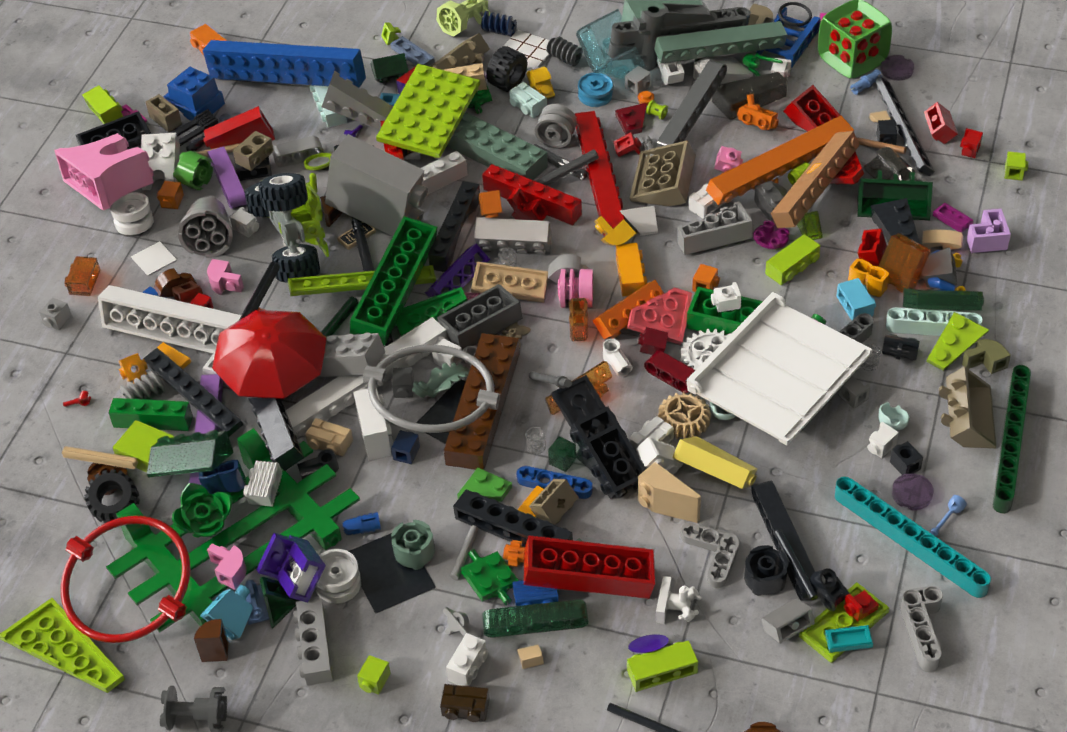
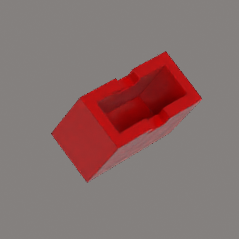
M882 228L864 230L861 239L862 244H860L857 253L858 257L868 261L872 266L881 267L887 247Z

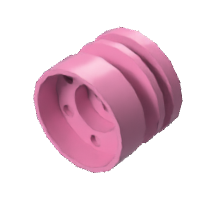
M561 269L558 279V298L561 308H566V299H570V308H573L575 299H579L580 308H593V269H580L579 277H575L573 269H570V277H566V269Z

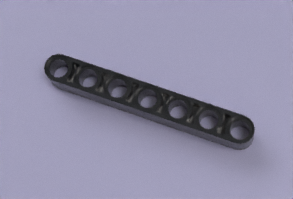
M773 481L751 485L752 497L776 550H781L784 553L774 535L776 530L781 529L810 580L815 570ZM788 560L787 574L798 598L801 601L810 599Z

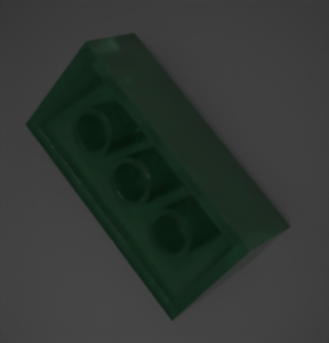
M212 430L204 434L196 432L188 436L179 434L172 438H169V436L159 438L157 443L150 449L147 477L213 471L234 453L227 432Z

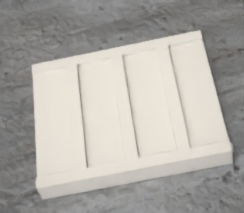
M772 292L687 379V389L689 392L695 395L698 394L779 439V442L788 445L872 354V349L788 307L782 296Z

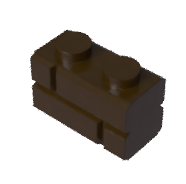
M444 684L440 704L442 716L449 720L465 718L470 722L486 721L490 701L489 688Z

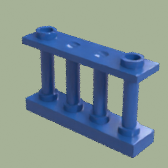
M784 7L781 11L783 18L791 23L804 22L788 17L787 7ZM778 14L774 22L781 21ZM814 16L808 24L800 26L804 28V31L801 32L784 27L787 35L798 38L794 41L786 39L785 45L791 47L790 50L772 48L765 49V51L791 60V68H793L819 32L820 17ZM757 50L756 54L761 55L764 50Z

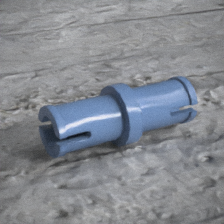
M875 69L870 74L862 76L858 82L850 86L851 91L857 95L865 88H870L878 75L882 74L881 71Z

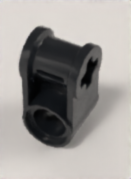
M826 568L816 571L810 577L813 588L821 598L824 606L830 611L834 612L837 606L845 601V596L850 594L832 569ZM822 575L825 578V584L822 581Z

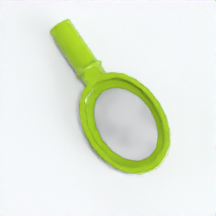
M318 153L311 155L305 159L304 166L307 170L324 169L330 165V156L332 154Z

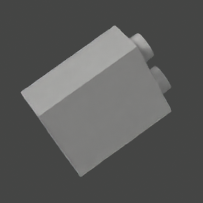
M348 134L330 156L325 204L393 236L403 216L422 221L424 211L418 208L421 207L428 193V188L422 186L425 170Z

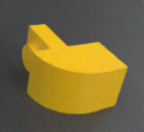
M545 66L527 71L526 75L530 87L547 99L555 97L550 81L552 78Z
M602 216L594 221L597 231L600 234L604 233L606 235L601 241L610 246L623 244L636 234L625 220H622L614 228Z

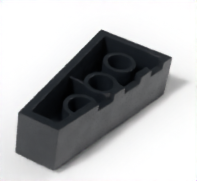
M907 198L871 205L873 222L877 224L879 229L882 228L888 245L892 247L894 254L904 269L922 266V248Z

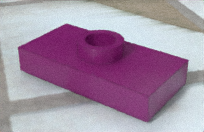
M945 202L933 211L935 218L961 233L968 229L969 225L973 224V219Z

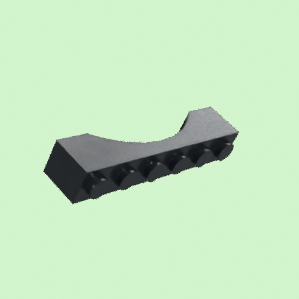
M462 182L428 253L429 265H433L435 271L445 272L450 267L462 227L468 216L475 212L479 205V184Z

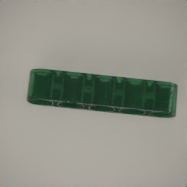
M583 600L496 608L482 613L484 635L490 638L583 628L589 623L586 602Z

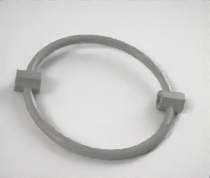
M443 345L412 346L390 354L376 367L366 365L364 369L363 382H368V393L374 408L391 423L408 430L426 433L456 430L476 421L488 408L497 410L499 406L500 394L494 392V382L489 370L476 357L457 348ZM437 352L459 357L475 366L483 375L487 390L480 389L477 398V406L480 407L469 416L451 423L427 425L406 421L389 412L378 399L376 384L384 385L387 376L385 368L392 362L411 354Z

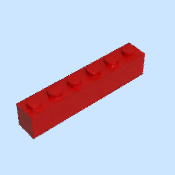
M493 164L482 174L483 189L485 191L499 190L500 197L508 199L514 189L521 188L529 201L536 199L542 201L549 211L547 216L572 226L582 216V200Z

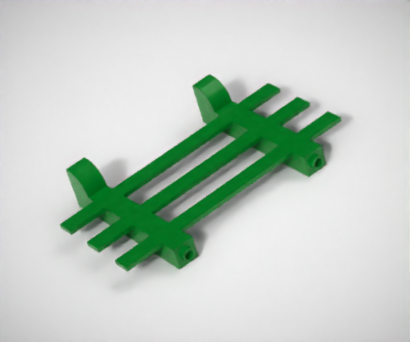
M254 428L237 438L243 463L249 470L254 468L256 461L272 462L265 442ZM305 441L299 443L304 458L313 453V449ZM326 464L297 483L281 468L282 476L273 506L259 507L188 553L190 568L193 570L210 559L207 549L211 544L227 548L285 509L291 513L298 523L280 535L304 538L310 534L326 551L342 540L340 527L332 518L360 501V497L349 488L320 507L308 494L336 477V473ZM247 476L246 485H249L250 479L249 476ZM244 488L239 492H226L232 496V504L244 497ZM134 503L116 514L117 518L143 516ZM174 523L170 525L180 537L188 533L179 529ZM128 524L121 526L125 539L134 549L107 565L106 569L116 579L145 561L156 575L128 592L133 602L138 606L165 587L175 596L181 581L182 562L181 558L177 560L166 548V546L173 543V540L163 531L155 535L149 525ZM269 542L244 557L246 575L257 569ZM190 576L186 594L181 602L187 607L184 616L190 614L199 626L206 623L207 621L200 615L213 602L211 599L227 589L228 586L219 583L216 576L202 586H199ZM160 612L159 614H157L156 616H154L153 618H151V619H150V622H153V621H154L155 619H157L162 613ZM169 618L157 631L159 633L174 624L175 621Z

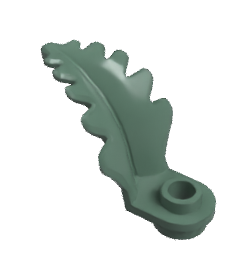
M455 362L451 363V367L444 363L441 370L437 367L432 369L427 383L415 381L412 391L421 398H425L426 395L434 398L439 392L450 389L452 382H458L461 380L460 378L468 376L470 370L467 367H463L462 364L457 366Z

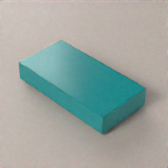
M869 625L825 630L829 653L873 648Z

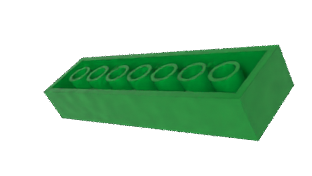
M403 216L350 319L349 334L378 333L382 344L385 346L428 259V253L437 237L438 227Z

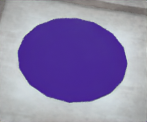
M646 635L633 640L628 645V649L636 653L653 652L666 646L669 641L664 635Z

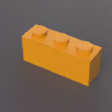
M638 243L616 245V262L622 297L629 296L647 284V277L643 276L645 274V265L641 263L643 261L642 250L638 249Z

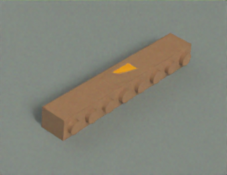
M854 131L835 133L771 212L777 228L796 227L860 146Z

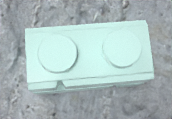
M524 82L509 92L511 105L518 107L525 115L528 114L532 118L538 116L543 108L547 106V98Z

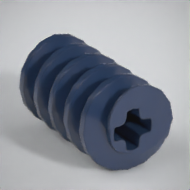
M485 11L481 22V28L484 31L496 32L497 34L502 33V35L510 37L516 31L517 20L513 21L512 16H509L507 20L505 14L501 18L500 13L495 17L494 12H491L489 16V11Z

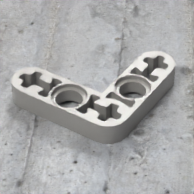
M694 523L684 524L681 527L680 533L681 540L684 543L716 552L708 571L707 581L713 588L723 587L727 582L738 553L739 539L733 534ZM712 536L715 538V541L707 542L704 538ZM733 543L729 548V552L726 551V545ZM726 558L729 562L727 564H720L718 559ZM719 570L721 571L720 577L716 580L714 578L717 576Z

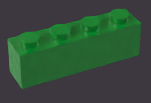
M113 398L108 412L113 428H129L137 420L159 430L189 431L193 419L190 404L186 401Z

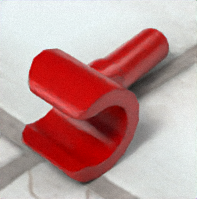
M82 391L79 398L63 402V406L66 407L73 404L87 406L90 403L91 396L88 397V391Z

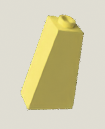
M697 436L680 439L672 457L741 489L753 485L757 478V475H755L756 467Z

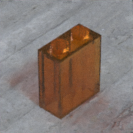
M900 233L891 236L879 267L889 272L888 284L894 285L898 291L903 293L914 290L931 250Z

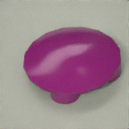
M767 220L763 222V225L755 229L753 238L761 247L778 249L788 243L789 230L787 228H777L776 224Z

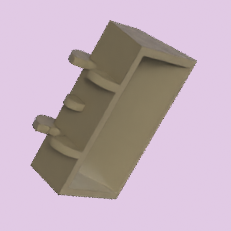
M478 33L463 41L430 67L444 70L469 66L471 63L481 64L485 60L484 54L490 48L481 34Z
M964 366L946 377L947 387L941 386L939 388L940 397L948 400L949 415L945 413L941 415V423L944 426L950 427L951 439L962 447L996 449L991 386Z

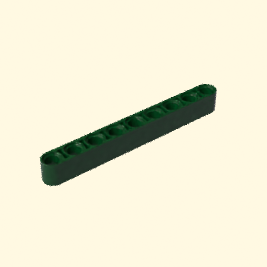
M1017 365L1013 368L1009 386L992 504L993 509L1002 514L1008 513L1011 510L1015 495L1031 370L1025 365Z

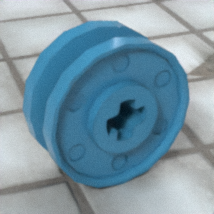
M596 72L582 76L578 81L579 100L590 107H600L608 104L613 95V82L611 78L606 74Z

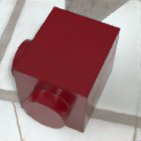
M646 327L644 334L640 333L638 344L641 345L640 352L653 355L657 350L664 352L668 332Z

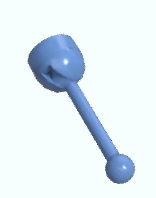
M953 495L948 502V513L935 528L931 529L930 533L937 536L939 529L952 513H960L967 506L966 501L958 495Z

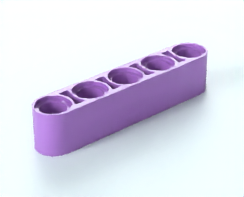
M225 147L207 151L209 158L213 161L211 165L230 209L246 205L244 190Z

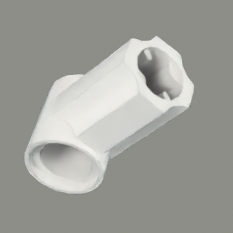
M607 339L603 343L604 361L611 365L617 376H627L633 369L631 363L620 349V343L616 339Z

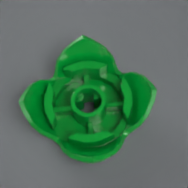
M188 483L180 497V508L175 509L172 514V522L179 529L192 533L196 538L216 535L224 528L225 519L230 514L232 496L225 492L210 494L204 486Z

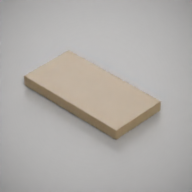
M477 262L471 293L481 294L500 284L516 299L544 303L548 284V271Z

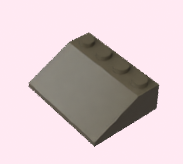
M688 140L640 152L630 201L663 206L686 203L696 154Z

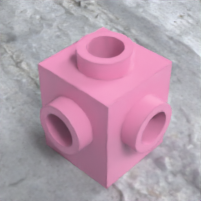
M721 146L714 169L726 172L741 165L743 159H741L742 152L734 148Z

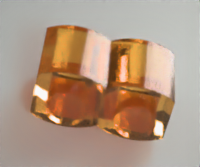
M572 298L569 302V329L572 341H586L588 338V303L585 298Z

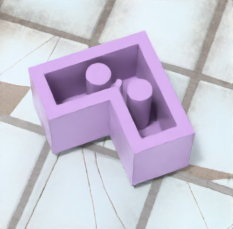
M1002 209L983 210L981 224L969 225L967 243L971 253L1008 249L1011 234Z

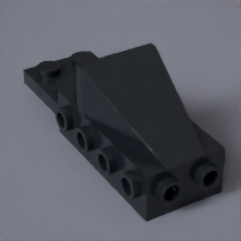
M587 375L573 381L570 387L559 388L553 391L551 395L571 427L570 437L579 446L575 456L591 470L595 478H598L601 483L602 492L608 495L610 499L614 497L619 499L628 493L627 490L634 488V490L638 489V476L647 468L637 455L636 449L628 440L625 431L619 425L615 414L610 410L609 406L605 407Z

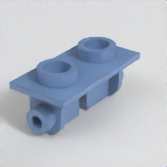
M253 580L246 581L245 587L250 590V593L245 600L253 606L248 624L269 620L261 585L257 586Z

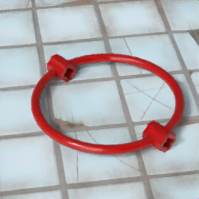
M126 516L99 526L83 540L75 536L67 542L65 550L71 555L62 575L61 600L68 619L82 634L101 642L123 643L150 634L162 626L169 618L177 622L186 614L187 607L181 602L186 594L190 580V558L184 541L168 524L147 516ZM128 524H144L163 531L173 540L179 550L182 562V575L175 597L173 598L168 595L159 602L158 610L162 614L145 627L124 634H105L85 625L73 610L69 595V585L77 560L79 559L84 562L93 555L94 547L90 543L103 533Z

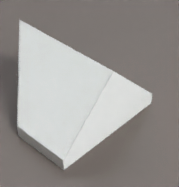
M654 206L620 210L625 218L637 229L640 236L658 233Z

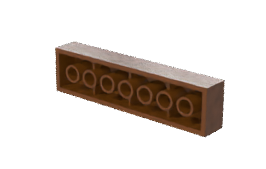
M481 334L474 357L481 361L489 370L494 382V392L500 394L499 406L497 410L488 408L476 421L449 432L444 448L445 465L476 470L478 467L485 470L520 355L519 338ZM471 365L453 422L475 412L480 407L477 406L480 389L487 390L483 375L473 365Z

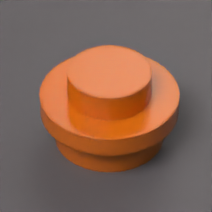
M643 91L638 94L640 104L646 103L648 106L649 102L654 100L652 92Z

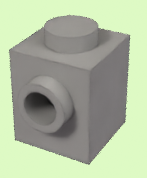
M637 66L625 75V89L636 95L651 86V72L640 66Z
M52 298L39 312L42 323L48 328L57 330L72 316L68 303Z

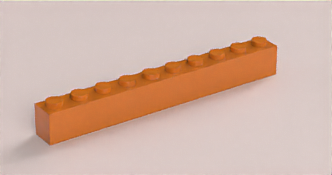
M841 115L710 179L706 191L718 205L729 203L733 198L742 196L751 189L754 190L755 186L771 181L777 176H783L787 171L794 169L804 162L809 163L813 158L817 157L835 133L854 131V129Z

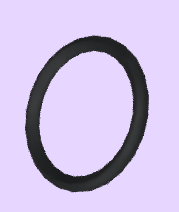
M788 2L780 6L778 16L785 24L800 27L811 21L812 12L804 4ZM796 5L804 8L808 12L809 18L803 23H791L783 18L781 11L786 6Z

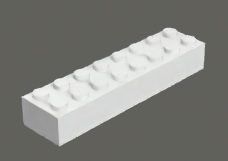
M111 285L98 296L103 328L209 353L216 351L220 332L239 321L241 315Z

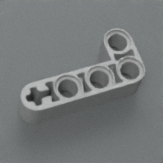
M936 586L906 590L902 595L900 612L918 664L925 672H934L938 669L942 654L929 618L930 614H935L940 610L943 592Z

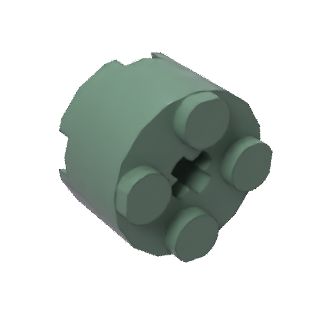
M413 520V522L406 524L402 522L394 528L391 538L396 561L405 567L415 570L422 569L435 554V544L430 526L423 521Z

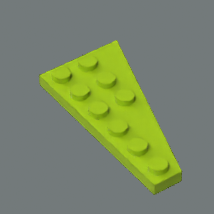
M53 598L0 633V640L106 693L125 681L123 674L92 640L74 627L65 611Z

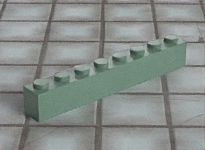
M781 21L657 37L654 50L660 64L784 47L787 33Z

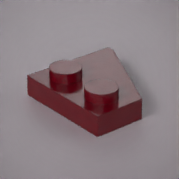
M646 103L615 110V116L625 135L629 133L633 135L642 133L647 109Z

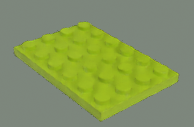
M417 64L376 136L377 141L440 158L480 86V80Z

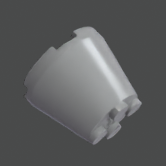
M209 196L196 200L181 220L178 238L186 251L191 254L195 253L206 256V258H212L223 254L229 249L233 239V227L224 205L216 197Z

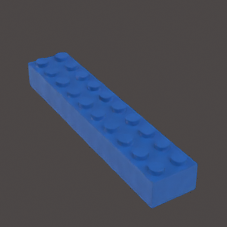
M210 40L203 49L209 75L215 79L329 86L334 71L340 74L341 78L351 80L352 84L358 88L366 79L360 49Z

